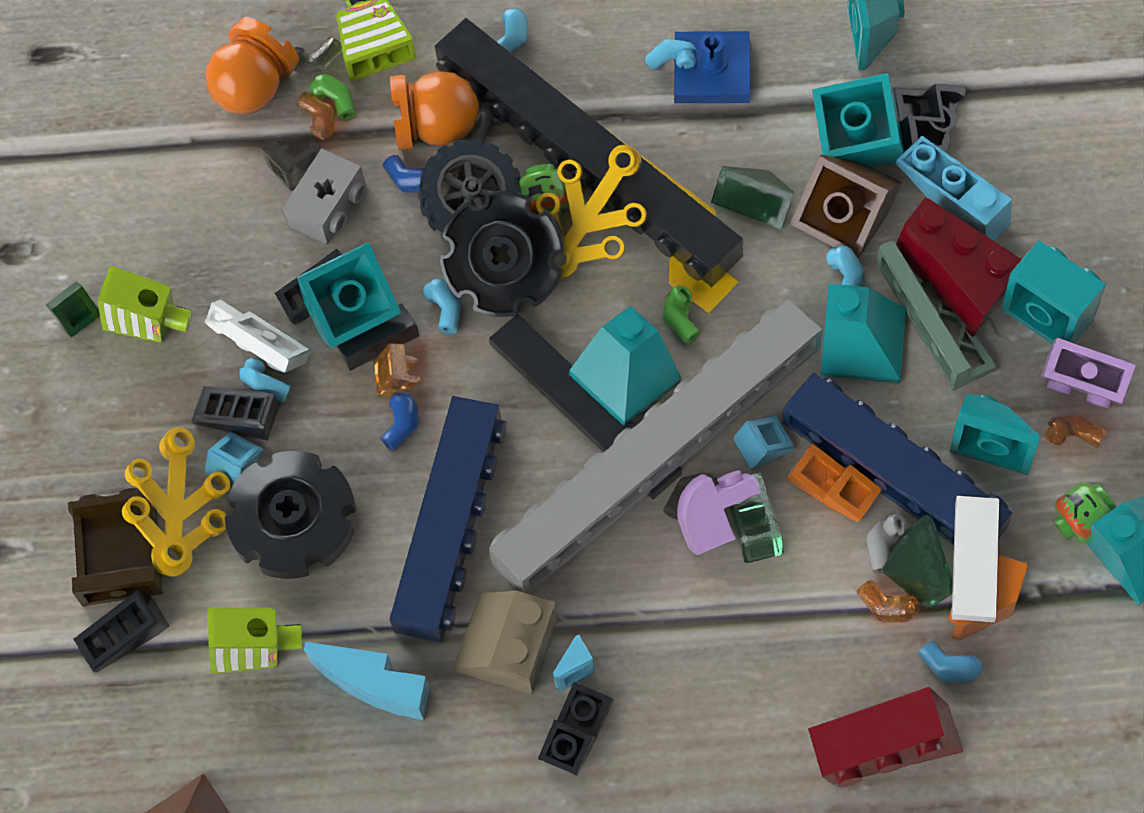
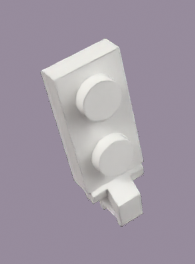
M222 300L211 303L205 323L217 334H225L234 340L238 347L253 352L265 360L267 365L274 370L285 373L306 364L310 354L309 349L250 311L242 314Z

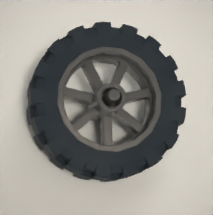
M464 139L453 141L452 146L447 147V145L439 148L437 154L431 156L426 163L421 175L418 191L421 213L423 217H427L428 225L434 231L437 229L443 233L447 222L455 212L447 203L460 200V203L464 204L467 201H473L476 206H483L479 198H485V194L492 191L481 189V187L490 178L495 182L498 191L522 193L519 185L521 175L518 168L513 167L511 157L507 153L503 155L499 152L498 146L492 143L489 146L482 144V140L472 139L471 142H464ZM464 168L465 180L462 182L450 175V173ZM471 168L483 171L485 174L479 179L472 177ZM443 182L449 183L460 191L443 196Z

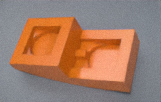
M814 444L807 448L786 477V479L816 500L856 522L863 518L882 490L853 466L848 465L844 468Z

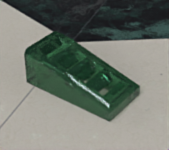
M761 473L751 475L756 478L761 493L728 507L745 563L779 556L784 552L782 536ZM762 507V509L740 514V512ZM764 522L767 523L766 525H762V526H758V527H754V528H750V529H746V530H745V528H744V527H748V526H752V525H756V524H760V523H764Z

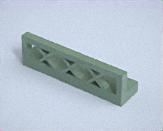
M892 240L879 246L876 265L901 306L906 308L907 316L951 389L954 391L994 372L996 365L977 334L972 338L965 330V323L953 309L950 311L943 310L944 305L941 301L938 308L932 305L922 287L934 291L936 289L930 282L925 283L920 277L914 275L895 242ZM942 319L957 323L961 330L958 340L953 339ZM964 336L968 343L962 341ZM960 350L976 354L982 365L971 370L970 365Z

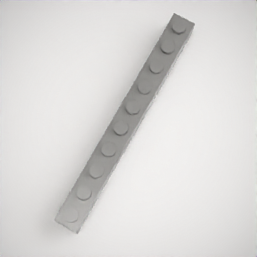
M789 299L778 308L776 306L771 307L764 313L758 325L750 331L745 330L737 335L728 350L722 355L716 354L704 364L702 371L692 380L689 378L683 380L675 388L673 395L663 404L657 403L653 405L639 424L633 429L626 428L623 430L609 449L603 454L596 453L585 463L583 470L573 479L567 478L559 483L553 495L543 504L537 503L530 507L524 514L522 521L513 529H506L500 532L494 538L489 548L492 566L517 591L527 594L532 593L648 495L650 490L679 466L681 467L821 348L822 328Z

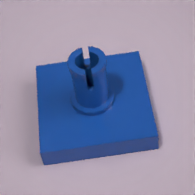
M750 31L675 32V40L690 42L695 46L697 62L692 68L684 69V65L680 68L676 64V60L674 61V104L750 103Z

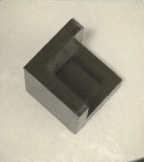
M302 138L286 150L275 140L264 146L262 150L271 171L290 191H293L322 147L317 142L310 145Z

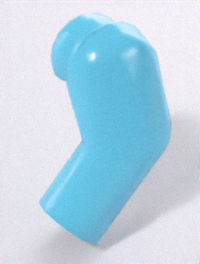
M508 9L503 13L502 21L505 22V35L496 41L510 53L527 41L528 19L520 9Z
M665 39L645 56V62L649 68L658 70L670 59H674L678 67L681 68L684 65V69H690L697 62V50L690 42Z
M843 245L830 249L826 256L827 264L831 265L832 269H839L843 275L841 285L861 286L864 268L853 250Z
M434 279L424 286V297L426 300L429 299L431 303H437L441 308L438 330L445 334H455L458 330L462 300L453 294L445 280Z
M255 358L247 359L244 367L240 368L239 371L241 381L254 391L275 394L278 402L283 404L291 385L263 374L265 365L262 361Z

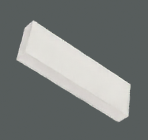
M967 496L956 497L952 619L995 622L999 499Z

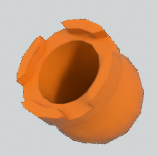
M242 17L239 23L236 22L231 27L228 33L230 43L221 45L212 54L205 69L207 91L210 97L229 113L250 114L265 107L275 96L280 84L279 78L289 77L299 63L298 54L291 43L286 40L282 45L268 34L272 27L254 18Z
M443 71L424 74L413 84L410 82L406 84L405 74L390 76L391 98L394 107L400 106L401 119L394 120L398 150H413V140L416 141L418 138L429 145L448 146L453 144V141L463 139L474 129L479 103L468 81L455 73Z

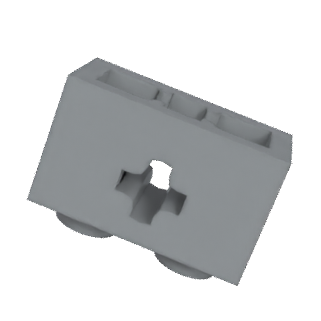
M321 148L282 208L288 227L328 245L334 234H339L344 228L347 214L353 204H358L365 194L366 183L361 166Z

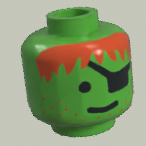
M553 164L537 165L525 170V176L520 179L519 185L522 194L533 198L531 203L533 212L540 214L536 207V202L540 195L543 193H553L561 200V209L558 212L559 219H561V213L569 209L565 182L560 180L557 173L558 170L555 169ZM551 197L545 198L542 203L543 209L550 212L553 211L555 208L554 199Z
M1081 482L1055 501V510L1059 516L1053 519V522L1067 540L1074 536L1081 543H1089L1092 541L1090 530L1092 524L1115 509L1116 505L1100 484L1097 483L1092 486L1087 482Z

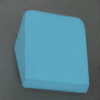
M776 415L746 421L734 435V442L750 469L761 467L795 449Z
M229 432L208 450L205 473L207 475L213 472L224 473L229 478L230 487H232L241 473L258 461L263 453V449Z
M579 634L575 636L553 672L555 687L558 691L567 689L572 686L573 682L578 683L595 672L593 658Z

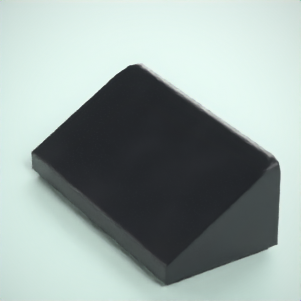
M402 303L398 305L401 314L336 346L350 371L420 336L416 322Z

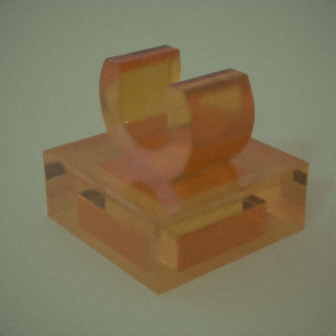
M389 343L374 360L377 396L392 397L400 388L413 389L420 382V377L411 376L407 373V370H412L418 364V358L411 355L405 356L404 345Z

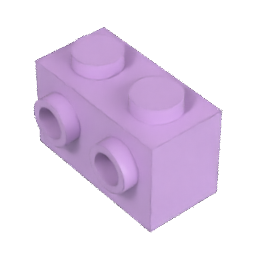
M1056 338L1053 340L1040 378L1049 381L1046 388L1070 396L1073 389L1087 394L1086 402L1109 409L1111 403L1116 405L1122 404L1136 365Z

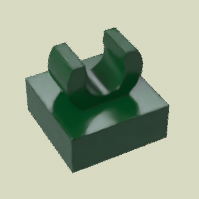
M77 281L46 304V307L64 332L71 338L100 316L99 309L83 286Z

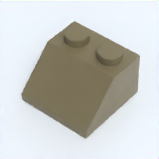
M516 590L480 593L453 670L533 694L558 621L556 602Z

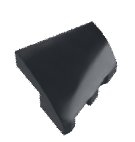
M934 84L928 90L894 87L904 151H907L923 136L947 153L951 141L950 130L956 125L958 115L955 112L959 101L965 96V86Z

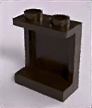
M138 488L124 489L119 494L109 496L89 494L80 497L77 501L68 502V511L74 523L77 577H72V593L82 607L123 601L137 590L145 592L150 596L163 594L162 575L155 569L151 559L153 546L134 524L128 523L122 515V508L126 502L132 497L139 496L149 503L150 512L148 516L158 526L156 509ZM130 506L133 514L142 515L141 509L138 506Z

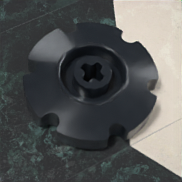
M514 191L487 192L483 206L478 207L473 201H467L450 217L443 230L442 238L450 243L451 249L448 254L440 255V266L448 287L457 298L462 297L464 294H470L474 298L473 310L495 317L515 316L520 313L522 301H528L533 307H536L544 302L557 287L562 277L563 269L555 264L554 259L558 253L566 251L565 240L557 220L549 210H543L540 214L533 212L531 208L532 197ZM507 244L510 247L507 254L511 257V260H504L499 263L496 260L498 253L494 250L495 246L503 247Z
M305 451L278 452L272 455L273 460L270 465L261 467L257 463H253L234 482L227 499L231 507L236 510L231 515L225 516V526L233 547L245 563H250L252 560H260L259 567L264 575L281 579H296L309 576V568L313 563L321 562L324 566L328 567L345 551L354 533L351 521L346 520V517L356 512V503L347 479L336 466H331L329 469H321L322 464L319 456Z

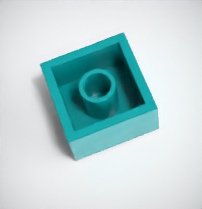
M888 73L812 89L823 155L866 164L874 168L896 163V160L905 152L895 93Z
M1038 240L1010 273L1001 310L1051 344L1056 338L1075 344L1094 321L1106 284L1092 270L1081 268L1067 259L1066 255L1057 247L1047 246Z

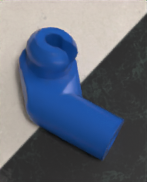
M398 155L388 157L383 162V167L398 189L405 193H418L421 175L425 168H407Z
M395 393L389 401V407L393 408L394 424L380 439L393 452L419 425L417 402L408 393Z

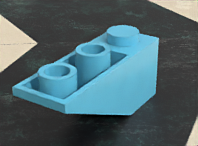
M923 136L896 160V164L927 198L993 241L1010 226L1012 199Z

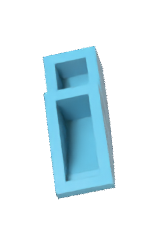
M305 642L304 651L310 663L327 679L348 694L371 706L393 714L424 721L430 691L426 676L392 671L393 667L389 656L385 653Z

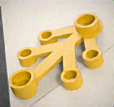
M619 145L611 151L608 159L610 168L586 205L580 180L583 174L581 165L573 160H565L559 165L557 173L560 180L565 182L573 222L572 227L564 237L566 251L563 253L566 255V262L564 265L558 266L563 269L561 278L571 276L581 262L605 257L608 259H619L624 255L626 250L625 243L617 236H608L601 244L578 247L586 233L624 225L638 227L645 223L647 211L644 206L638 203H630L623 210L600 214L622 178L632 176L640 169L641 156L635 148L629 145ZM622 153L629 154L631 162L626 168H621L617 164V158ZM573 164L577 169V174L573 179H567L564 176V168L567 165ZM543 193L536 202L538 212L541 213L544 210L542 203L545 198H553L555 208L551 213L562 230L558 215L561 209L560 198L553 193ZM637 207L641 210L642 216L638 222L633 223L628 218V212L631 208ZM612 240H616L620 245V251L616 255H610L606 249L607 244Z
M180 427L170 429L163 436L159 444L162 456L169 461L167 495L152 479V467L148 461L135 459L125 469L127 482L137 486L165 520V534L148 516L150 506L144 498L139 496L132 497L122 508L124 519L128 523L134 524L153 546L151 559L155 569L163 575L172 577L179 576L188 570L193 559L192 551L209 537L218 536L226 529L225 516L227 515L219 509L210 510L202 518L201 525L182 538L183 521L212 499L223 497L230 488V480L224 473L213 472L206 478L201 488L184 500L186 459L194 451L195 440L188 430ZM174 437L181 439L186 446L181 447L177 445ZM133 468H140L144 473V477H137L133 473ZM211 481H218L222 486V490L214 489ZM130 506H138L141 509L142 515L133 514ZM209 518L217 519L220 523V528L213 527L209 522ZM168 550L175 551L179 556V560L171 559L168 556Z

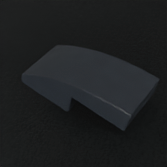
M573 682L558 719L553 721L538 759L578 776L598 737L614 699Z

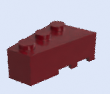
M927 197L923 199L907 219L896 242V246L904 259L925 283H931L942 296V304L948 311L953 309L965 323V330L972 338L1005 297L1010 273L1022 260Z
M930 687L808 728L822 777L833 785L837 784L838 787L857 784L863 780V777L889 773L902 767L963 752L949 705Z

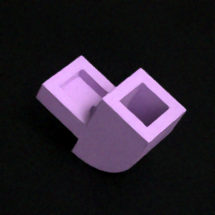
M734 471L718 478L719 484L714 486L712 478L701 474L685 487L678 502L677 517L690 551L699 555L735 540L724 508L761 493L755 477L747 473L741 474L740 471Z

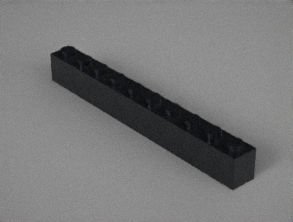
M464 18L434 45L438 61L436 66L439 71L455 73L468 81L478 101L481 100L483 103L488 101L491 103L489 109L497 120L502 123L507 121L516 128L520 138L527 144L532 145L534 143L543 150L545 157L554 166L559 167L565 160L578 162L583 170L580 179L582 188H589L593 192L596 190L610 168L608 159L611 151L619 145H625L622 141L468 18ZM622 153L617 158V164L621 168H626L631 162V158L627 153ZM642 157L638 172L632 176L623 177L605 204V207L612 212L623 210L630 203H638L644 206L647 211L645 223L638 227H630L640 235L645 233L654 240L656 247L663 255L669 258L672 256L683 264L689 276L696 281L702 279L711 288L743 257V238ZM573 164L567 165L565 169L570 172L573 179L577 174V169ZM634 207L629 210L628 218L631 222L635 223L641 219L642 213L639 208Z

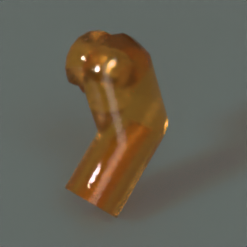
M308 92L302 93L297 101V107L312 116L311 133L318 139H328L336 131L334 108Z
M1080 415L1054 416L1047 422L1049 427L1045 430L1044 437L1055 445H1061L1067 436H1076L1098 449L1108 431Z
M873 580L867 581L856 591L873 615L881 622H908L919 612V602L914 596H885Z

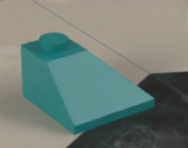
M847 0V12L858 70L867 69L897 34L899 18H904L905 15L903 0Z
M369 242L297 277L303 300L321 340L330 348L401 314Z
M829 284L820 376L900 383L906 308L870 287Z
M631 305L601 327L569 370V375L623 426L681 382V376L659 331Z
M967 393L958 414L949 452L1028 476L1040 435L1007 405L998 403L995 398L984 394L975 396Z
M1144 496L1123 502L1094 522L1090 528L1092 541L1086 543L1138 606L1144 602Z

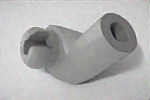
M899 514L883 517L867 535V546L872 571L875 574L887 573L893 569L889 550L907 529L906 520Z

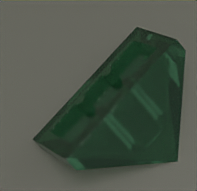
M723 166L721 167L711 203L783 229L795 192L768 170Z
M932 515L923 516L907 528L904 534L900 535L881 570L924 608L934 607L950 596L953 590V579Z

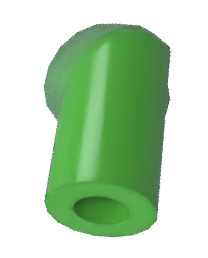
M329 74L318 75L316 80L311 82L310 92L314 97L322 100L328 96L334 100L339 120L349 121L356 117L353 99L347 85Z
M676 286L666 296L663 320L686 345H690L699 337L701 331L688 319L690 301L692 299L690 290L684 286Z

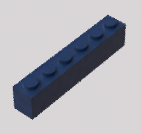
M813 372L784 405L782 419L784 425L809 443L814 444L844 468L848 465L853 466L882 489L880 492L882 495L952 545H954L955 502L957 496L999 499L998 539L1008 528L1013 512L1009 510L1004 500L995 494H986L980 490L966 473L960 470L953 471L941 462L940 457L933 450L925 446L919 447L909 440L907 434L899 426L893 423L886 424L875 416V412L869 405L860 400L855 402L845 395L841 387L829 378L822 379Z
M452 396L389 618L394 633L442 643L445 630L451 631L456 617V606H452L456 592L461 593L463 591L466 581L467 569L462 568L466 554L472 555L476 544L477 531L473 530L476 517H482L487 501V494L483 493L486 480L492 481L496 470L497 457L493 456L496 443H503L506 433L507 422L502 420L498 404Z

